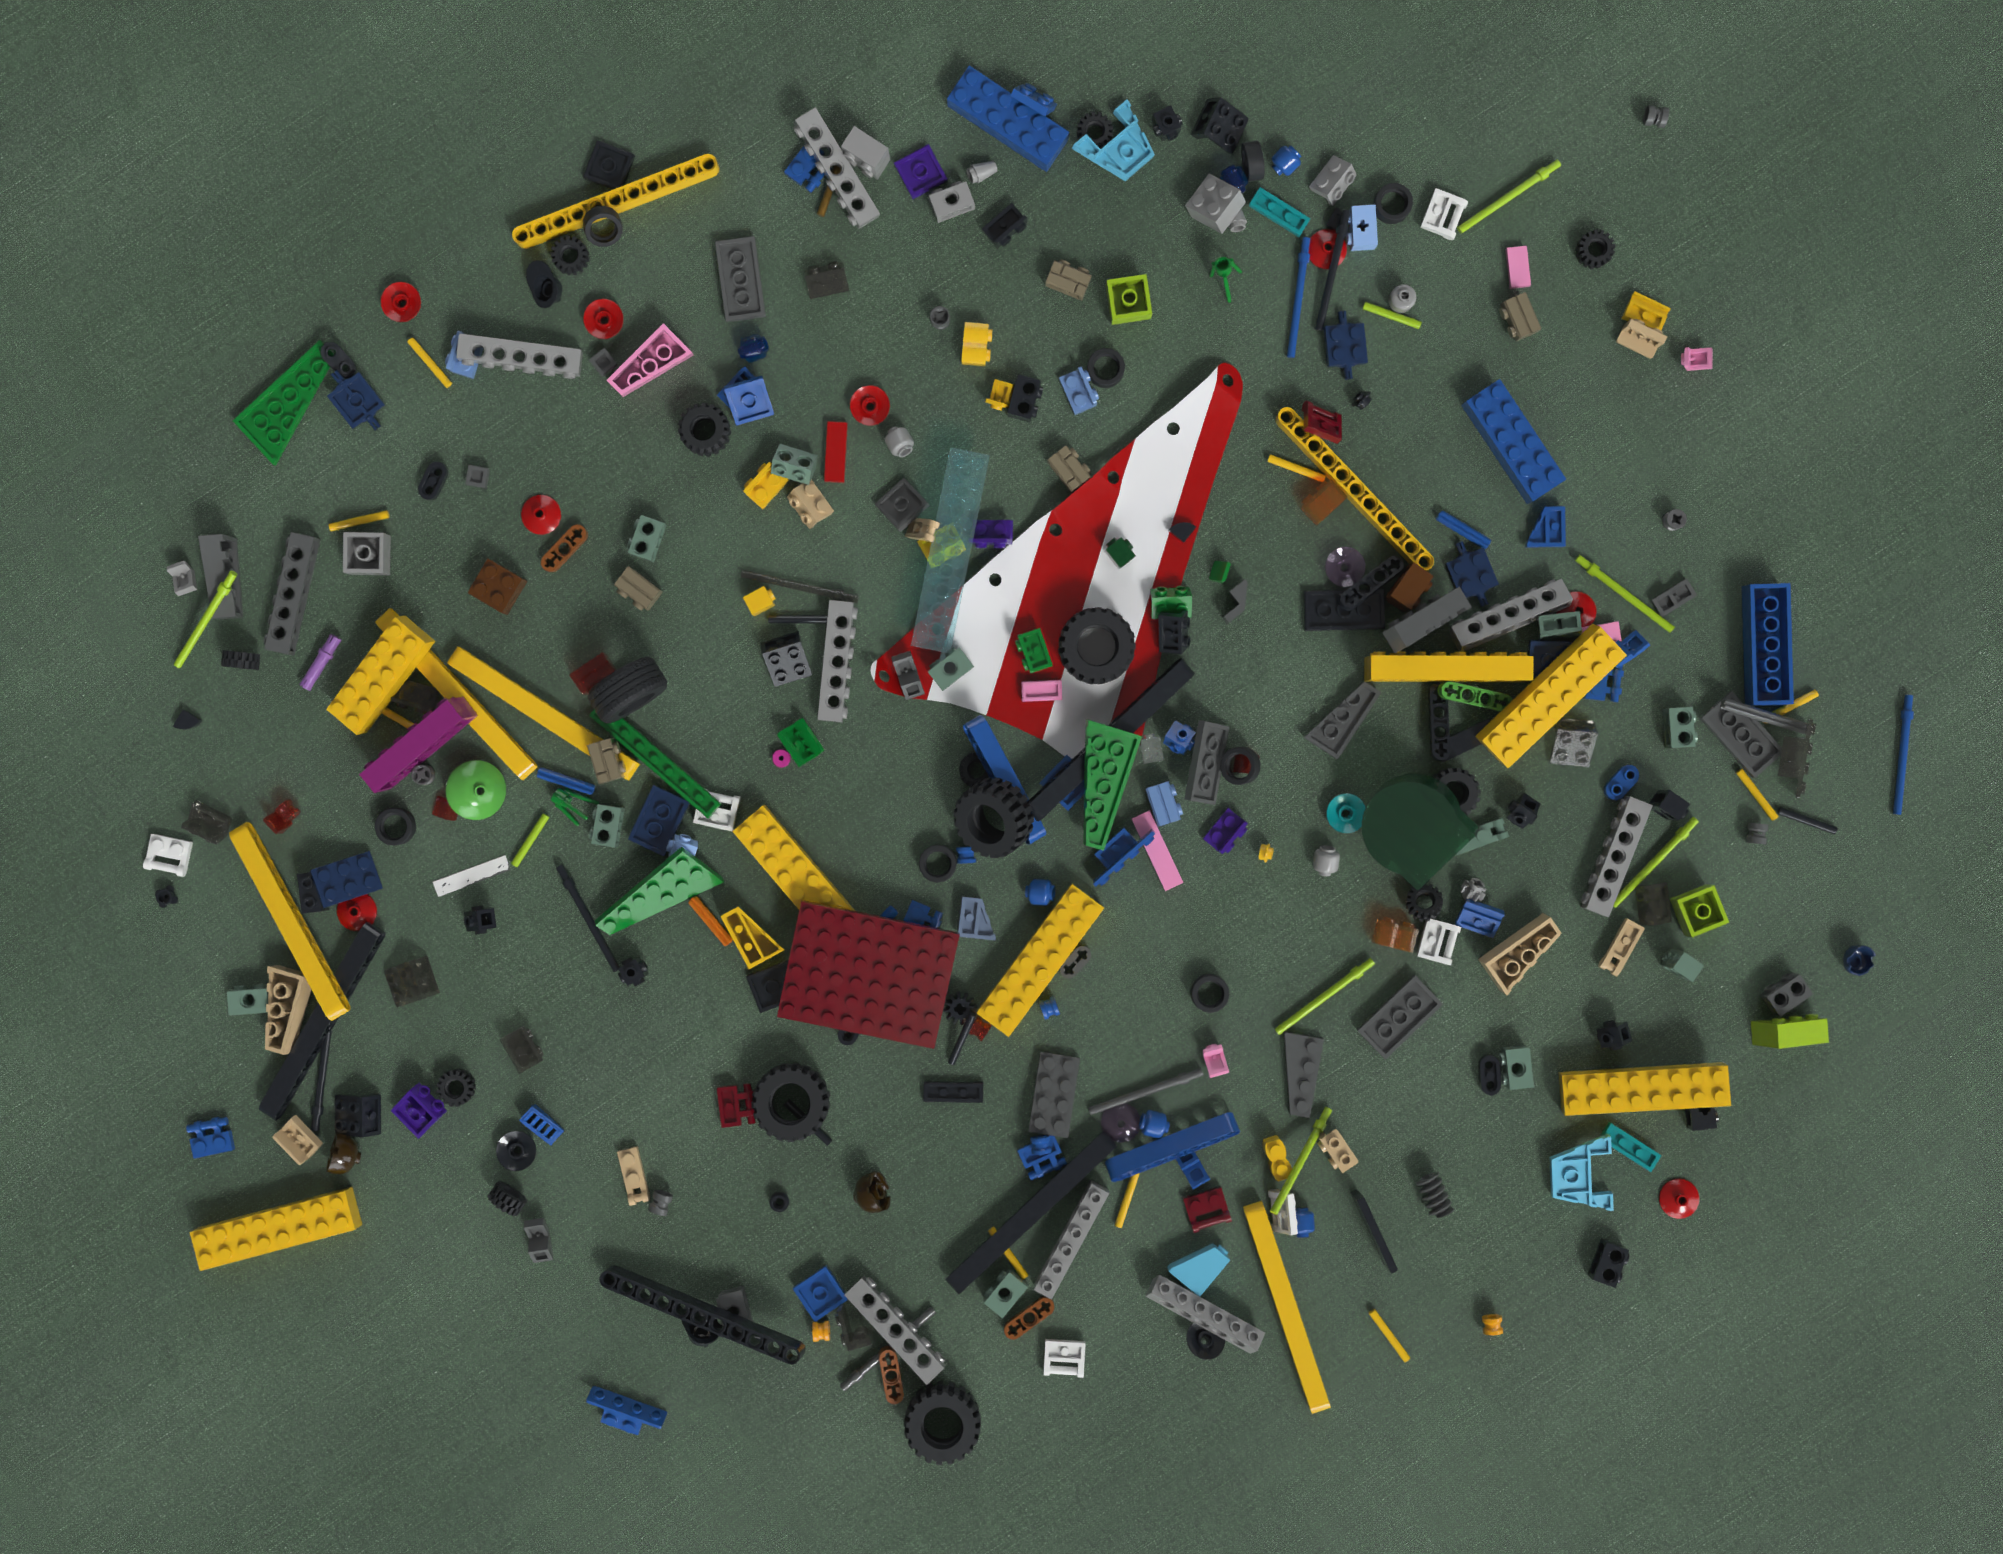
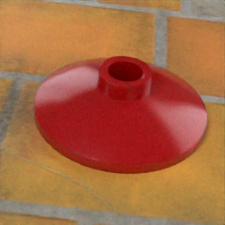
M1330 229L1320 230L1310 238V261L1316 267L1329 269L1337 236L1335 234L1336 231ZM1345 240L1343 242L1338 266L1343 262L1347 253V245ZM1329 244L1331 246V250H1326L1325 245Z
M396 282L384 290L381 296V307L385 315L391 320L407 322L418 314L421 308V297L417 289L411 284ZM402 301H406V305L404 307L400 306V303Z
M598 299L588 305L584 312L583 321L585 328L592 336L599 339H609L619 333L623 326L624 317L622 310L615 302L608 299ZM608 318V322L603 324L602 319Z
M864 386L853 394L850 401V410L853 417L859 423L873 426L885 420L890 410V401L887 394L879 387ZM873 404L874 409L868 410L867 405Z
M536 495L528 499L523 505L521 511L522 522L534 534H549L558 527L561 521V509L553 498L546 495ZM539 510L543 512L541 517L536 515Z
M1571 592L1570 594L1573 598L1571 605L1557 611L1556 614L1575 612V609L1579 607L1581 609V626H1590L1594 622L1597 612L1593 599L1583 592Z
M368 894L339 903L337 906V917L340 923L351 931H359L366 922L373 924L377 916L376 903ZM353 908L357 909V915L352 914Z
M1672 1179L1661 1188L1659 1204L1662 1210L1670 1217L1677 1219L1686 1218L1696 1211L1699 1205V1193L1696 1187L1688 1180ZM1680 1197H1684L1683 1203H1679Z

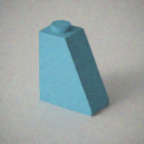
M1212 1243L1169 1264L1167 1268L1173 1276L1200 1297L1230 1261L1227 1255L1229 1252L1222 1245L1219 1244L1217 1247Z

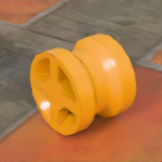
M1487 1314L1482 1316V1322L1484 1323L1483 1334L1493 1336L1503 1334L1501 1315Z
M829 1320L823 1323L813 1321V1342H818L821 1339L830 1341Z

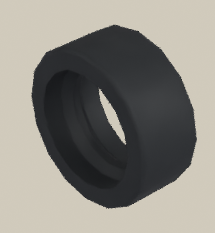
M1260 142L1242 143L1241 155L1246 180L1251 182L1264 179V158Z
M1389 183L1383 186L1376 194L1373 205H1376V217L1387 224H1397L1403 221L1413 206V196L1410 190L1399 183ZM1389 192L1398 193L1404 199V209L1397 215H1390L1382 208V198Z
M597 206L591 208L584 216V232L588 241L593 245L608 247L620 239L623 233V226L618 213L613 208ZM608 218L613 220L615 227L608 234L598 235L592 232L591 225L597 219Z
M1102 348L1096 350L1090 356L1087 371L1091 382L1100 388H1110L1121 381L1125 371V363L1119 352L1112 348ZM1104 356L1114 359L1118 366L1116 375L1108 380L1099 378L1094 371V364L1099 358Z
M1248 747L1229 749L1220 761L1222 776L1233 785H1244L1254 781L1258 777L1261 768L1259 756ZM1237 754L1247 756L1251 764L1249 774L1243 778L1236 777L1230 768L1231 759Z
M389 808L378 815L374 828L380 841L387 845L396 846L405 844L412 839L416 831V822L409 811L403 808ZM391 815H400L406 821L407 830L400 838H391L384 830V823Z
M939 844L925 849L919 860V868L922 875L929 881L936 883L945 882L951 878L957 866L956 856L953 851L947 846ZM942 852L947 855L950 865L946 873L933 875L928 871L926 861L930 854Z
M1205 974L1198 977L1192 984L1190 991L1191 999L1195 1006L1208 1013L1218 1012L1223 1009L1230 995L1225 981L1213 974ZM1205 982H1215L1221 988V998L1213 1005H1206L1199 999V988Z

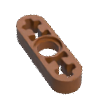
M581 525L570 527L542 557V568L548 572H556L587 540L588 531ZM582 529V538L576 537L573 540V542L576 543L575 545H573L572 542L567 540L568 537L570 539H573L575 537V530L580 531ZM563 543H568L570 546L567 554H561L559 551V547ZM554 552H556L557 555L562 557L561 560L559 558H556L554 560V567H547V559L553 560L556 557V555L553 554Z
M1041 1296L1008 1320L1004 1326L1006 1337L1012 1340L1018 1339L1052 1314L1054 1311L1053 1299ZM1043 1301L1045 1303L1049 1302V1309L1046 1310L1045 1308H1043L1042 1310H1040L1041 1316L1039 1317L1034 1307H1036L1037 1310H1039L1042 1307ZM1028 1312L1035 1315V1320L1031 1323H1027L1023 1318ZM1018 1319H1020L1022 1325L1017 1327V1333H1009V1326H1017L1019 1324Z
M884 1346L880 1349L878 1357L885 1395L889 1403L898 1404L903 1400L904 1393L897 1354L891 1346ZM886 1353L890 1354V1365H887ZM888 1371H895L897 1373L894 1379H887L885 1375ZM895 1385V1389L897 1392L896 1397H893L891 1386Z

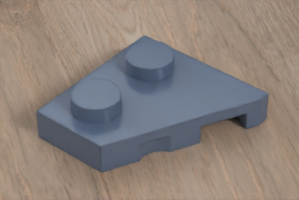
M961 896L957 928L960 937L996 940L983 900L981 898Z

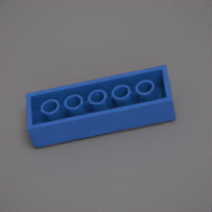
M969 65L948 96L947 106L1047 172L1069 140V131L1011 97L1009 91Z
M1500 379L1461 405L1526 504L1533 502L1566 480L1558 465Z
M1790 583L1742 586L1745 704L1750 706L1794 704Z

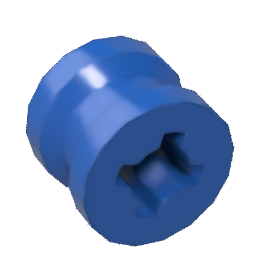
M956 847V852L958 853L957 864L976 863L971 847Z
M1051 996L1046 1001L1039 1000L1045 1020L1049 1019L1051 1015H1060L1054 996Z
M1049 1135L1030 1137L1033 1144V1155L1051 1153Z

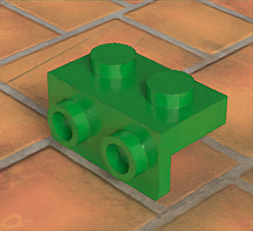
M1157 587L1150 589L1152 619H1158L1160 612L1180 614L1183 610H1187L1188 617L1192 618V594L1189 587Z
M1040 628L1017 635L1018 640H1015L1018 652H1023L1025 659H1022V664L1025 671L1029 670L1031 674L1053 666Z
M803 718L776 734L798 767L813 760L824 751V748Z

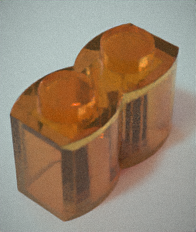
M1332 479L1328 483L1323 481L1316 488L1318 492L1314 496L1309 494L1302 501L1304 505L1300 509L1316 526L1348 497Z
M1383 916V920L1377 919L1372 943L1413 953L1419 930L1414 928L1415 924L1403 921L1402 925L1395 924V919Z

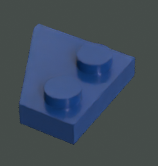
M1565 506L1543 507L1525 544V548L1565 547Z

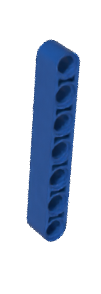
M979 715L963 725L964 732L989 778H1001L1002 782L1006 780L1011 782L1013 787L1017 786L1021 789V794H1025L1028 798L986 719ZM1034 819L1032 832L1025 841L1027 845L1046 835V830L1041 820L1037 822Z
M1225 1113L1114 1156L1105 1161V1166L1111 1181L1117 1182L1236 1136L1240 1133V1129L1233 1113Z

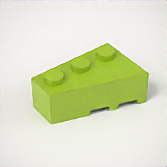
M1806 1014V1017L1803 1018L1802 1016H1789V1019L1773 1018L1772 1020L1751 1021L1752 1045L1782 1049L1829 1043L1827 1018H1819L1818 1014Z

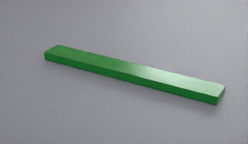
M595 710L590 713L589 716L707 819L720 807L721 802L624 718L612 723H605L601 721Z

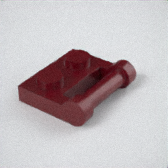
M1306 400L1301 409L1304 412V431L1338 444L1342 440V415L1319 408Z
M1221 1186L1183 1198L1194 1233L1200 1232V1229L1225 1221L1226 1223L1232 1222ZM1222 1209L1223 1214L1196 1222V1216Z

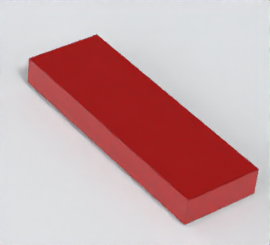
M827 421L824 482L845 483L847 422Z

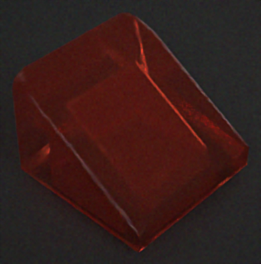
M1243 754L1235 755L1233 772L1249 774L1251 764L1247 756Z
M437 796L432 815L445 820L456 821L458 814L451 809L447 799Z
M278 810L263 818V821L275 834H283L293 825V822L282 810Z

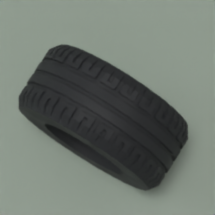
M642 657L624 665L599 681L589 690L588 700L602 722L612 723L637 711L659 696L667 688V680L654 659Z

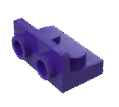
M973 520L972 538L969 539V543L974 544L975 548H987V545H994V548H1006V545H1012L1013 520Z
M1227 808L1202 839L1219 853H1229L1235 846L1233 841L1237 837L1241 838L1248 830L1246 828L1248 823Z

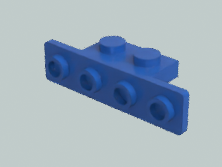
M1125 827L1107 841L1104 850L1098 849L1094 853L1107 869L1093 881V885L1095 887L1098 884L1104 885L1110 879L1109 875L1113 871L1117 873L1125 866L1123 863L1128 858L1133 859L1140 852L1138 849L1142 845L1147 846L1155 839L1153 837L1155 831L1151 829L1139 841H1136Z
M592 1386L586 1399V1403L604 1409L601 1423L635 1435H639L642 1423L661 1429L667 1416V1411L597 1386Z

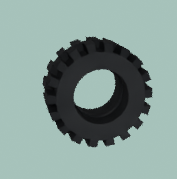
M697 403L694 404L692 409L688 407L686 409L688 412L686 414L682 413V420L678 422L680 426L678 433L681 436V441L691 452L699 456L706 455L710 457L713 453L715 455L719 454V450H724L726 448L725 444L730 441L731 426L726 416L719 408L717 409L712 404L702 403V405H698ZM702 420H712L716 425L714 435L705 441L696 439L694 436L696 424Z
M1461 768L1443 769L1439 773H1435L1432 776V780H1429V788H1426V792H1428L1426 799L1430 802L1429 806L1435 810V813L1447 818H1462L1464 815H1469L1471 810L1476 809V803L1480 801L1478 794H1481V790H1478L1477 786H1479V783L1474 780V775L1469 774L1467 770H1462ZM1450 781L1458 782L1463 789V797L1456 805L1448 804L1443 797L1444 787Z

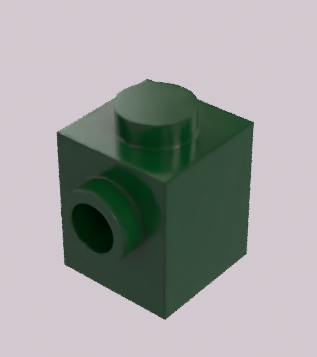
M1114 537L1106 544L1108 548L1104 552L1118 569L1136 557L1132 551L1133 546L1128 539L1123 540L1121 537L1117 540Z

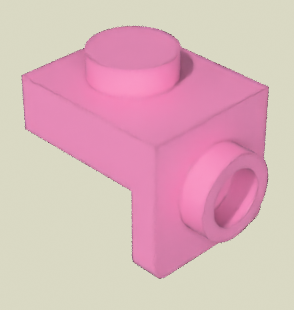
M1685 347L1684 353L1681 354V365H1684L1687 371L1712 369V348L1690 349Z
M1211 1044L1202 1050L1210 1078L1229 1073L1222 1045Z

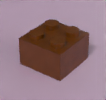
M487 559L470 587L468 594L502 614L508 615L525 587L527 580L495 561Z
M1413 562L1405 567L1384 597L1385 601L1401 612L1415 609L1421 601L1420 595L1424 592L1426 593L1432 586L1433 582L1431 580L1434 576Z

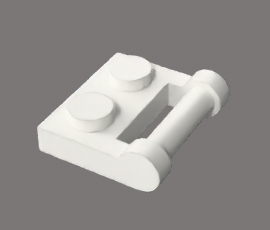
M1436 188L1420 228L1441 235L1448 240H1454L1456 227L1463 209L1467 207L1468 201ZM1452 203L1455 204L1456 208L1447 229L1443 227Z
M708 791L719 802L731 804V810L718 808L707 819L696 809L693 823L733 831L741 796L734 795L732 797Z
M151 834L143 868L176 873L177 876L184 877L187 873L193 842ZM157 855L180 860V863L177 866L157 862L155 857Z
M1430 919L1428 922L1425 921L1416 956L1451 965V956L1461 927ZM1448 929L1450 933L1444 955L1441 957L1439 952L1445 930Z
M1279 1189L1268 1190V1197L1271 1198V1208L1280 1193ZM1288 1193L1277 1215L1272 1213V1231L1287 1235L1298 1234L1295 1211L1296 1202L1293 1193Z
M1045 1339L1043 1375L1064 1374L1077 1375V1377L1083 1378L1085 1341ZM1050 1361L1078 1363V1367L1051 1366Z

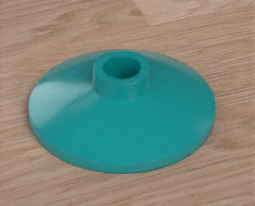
M1345 793L1334 797L1330 801L1326 816L1330 826L1336 831L1353 833L1363 826L1367 811L1365 804L1359 797ZM1345 809L1349 812L1347 817L1342 816V811Z

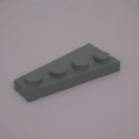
M1363 682L1303 738L1330 756L1338 759L1381 692L1368 683Z
M1284 1032L1289 1114L1310 1118L1324 1039Z

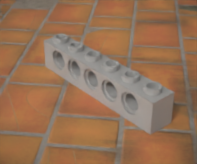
M816 107L795 119V127H793L795 133L799 138L802 137L806 143L804 147L810 156L813 155L816 159L815 165L821 174L824 173L827 177L826 183L831 191L835 190L838 198H836L842 209L845 208L849 213L847 218L853 227L856 225L859 230L877 219L880 215L879 211L847 158L843 155L844 153ZM811 130H815L820 136L817 139H812L808 133ZM827 148L830 151V155L824 157L819 153V150ZM838 166L841 169V173L833 174L830 171V167ZM848 183L852 190L844 192L841 189V185ZM859 201L862 204V208L855 210L851 203Z
M459 333L456 358L462 361L461 364L467 366H474V363L482 364V367L493 369L494 366H501L506 371H514L516 368L523 369L522 372L535 374V371L543 372V375L546 376L563 374L564 378L575 379V376H581L583 352L581 349ZM477 348H484L482 356L474 355ZM498 350L505 352L502 359L495 358V353ZM518 353L525 354V358L521 362L515 361V356ZM537 356H545L543 364L535 363ZM559 358L566 360L565 365L562 367L555 365L556 360Z
M1553 579L1539 589L1536 587L1532 588L1525 595L1520 597L1518 595L1513 596L1502 605L1500 603L1495 604L1488 611L1483 613L1479 611L1465 621L1460 619L1454 622L1453 626H1451L1450 635L1459 652H1465L1537 621L1538 616L1551 615L1571 605L1573 598L1562 579L1557 581ZM1549 596L1551 601H1545L1542 597ZM1524 604L1532 605L1533 609H1526ZM1512 612L1515 616L1508 617L1505 613ZM1487 620H1494L1497 624L1490 625L1487 623ZM1474 627L1478 632L1471 633L1468 629Z
M829 600L818 720L843 723V718L847 719L848 707H845V699H849L850 687H847V679H851L852 667H849V659H853L854 647H851V639H855L856 627L852 626L853 619H857L858 608L854 607L855 604L853 602ZM846 617L847 625L845 627H838V618ZM844 637L845 645L843 647H836V638ZM837 656L843 658L844 662L841 667L833 665V660ZM835 676H839L842 680L839 687L831 685V679ZM832 696H837L840 700L839 705L836 707H831L829 704V699Z
M1624 796V799L1620 800L1617 810H1619L1617 817H1614L1610 824V835L1605 838L1602 855L1600 854L1596 860L1595 865L1597 868L1595 873H1592L1589 878L1588 884L1590 886L1581 898V908L1605 917L1610 916L1653 805L1631 796ZM1629 813L1633 816V821L1630 824L1626 821V816ZM1624 832L1626 839L1621 843L1619 841V834ZM1616 850L1619 856L1616 861H1613L1611 854ZM1607 869L1611 871V877L1608 880L1604 877V872ZM1599 888L1604 890V895L1601 898L1597 897V890Z
M1090 1180L1034 1283L1035 1291L1052 1300L1109 1195L1108 1188Z
M1161 1275L1153 1278L1145 1295L1147 1298L1250 1354L1258 1351L1265 1332Z
M863 1276L845 1293V1296L927 1385L945 1368L944 1357L938 1351L935 1353L930 1348L932 1345L924 1336L921 1338L918 1335V1329L912 1322L907 1323L903 1318V1312L898 1307L894 1308L889 1303V1297L884 1292L880 1293L875 1288L877 1286L870 1277L866 1278ZM865 1294L873 1295L874 1302L867 1303L864 1299ZM885 1309L888 1312V1317L881 1318L878 1315V1310ZM892 1324H899L902 1332H893ZM913 1339L916 1346L914 1348L907 1347L905 1340ZM919 1355H928L929 1362L922 1363L919 1360Z

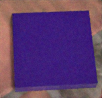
M929 144L894 162V166L912 199L948 181Z

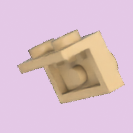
M1630 319L1624 324L1616 342L1651 359L1654 357L1657 348L1665 343L1667 336L1663 335V332L1657 328L1645 326V323L1641 320Z
M812 479L809 485L803 483L794 488L787 496L790 505L795 508L802 522L809 529L834 512Z
M297 1115L293 1116L281 1130L272 1136L298 1165L312 1157L323 1145V1142Z
M1337 1129L1332 1130L1328 1134L1320 1133L1318 1137L1320 1141L1317 1144L1323 1153L1328 1152L1331 1157L1328 1161L1334 1169L1338 1168L1344 1173L1358 1163L1357 1158Z

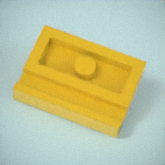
M1634 291L1621 319L1626 321L1638 319L1643 321L1645 326L1662 330L1671 308Z

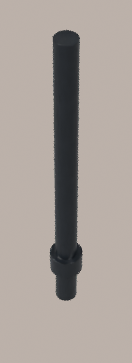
M1343 209L1340 223L1336 227V241L1315 330L1323 331L1344 237L1347 236L1349 229L1347 227L1351 212L1349 210Z
M563 864L556 867L563 880L562 885L565 890L568 889L613 972H616L620 966L578 893L574 879L570 878Z
M332 1031L327 1034L324 1033L327 1037H324L322 1041L315 1101L311 1108V1114L313 1115L311 1130L319 1131L321 1115L324 1113V1106L322 1104Z

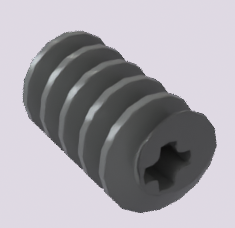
M1433 1172L1423 1176L1416 1185H1423L1419 1192L1426 1193L1427 1195L1422 1199L1430 1201L1425 1205L1426 1208H1432L1428 1214L1440 1218L1451 1214L1454 1208L1450 1206V1199H1447L1448 1193L1444 1192L1445 1186L1441 1184L1442 1178L1437 1177L1439 1172Z

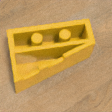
M739 907L720 916L748 969L784 951L776 941Z

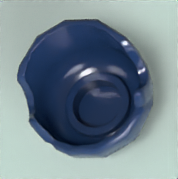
M1851 946L1844 953L1843 966L1850 974L1857 976L1867 974L1874 966L1872 959L1876 954L1868 946Z

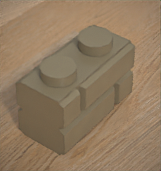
M1060 259L1059 262L1054 260L1045 286L1082 301L1092 275L1085 268L1078 267V269L1071 267V264L1065 260Z
M1526 292L1512 297L1500 305V315L1503 320H1507L1509 325L1507 327L1508 334L1511 338L1514 337L1516 342L1542 329Z
M1066 445L1051 456L1047 463L1072 494L1091 478L1089 475L1091 471L1085 463L1080 464L1077 460L1079 457L1077 452L1072 447L1069 449Z
M629 566L614 584L618 588L616 592L625 599L627 596L633 599L632 604L641 611L643 608L649 611L663 593V591Z
M610 738L587 745L598 784H604L625 777L626 767L624 762L619 760L618 753L621 751L617 741L614 742Z

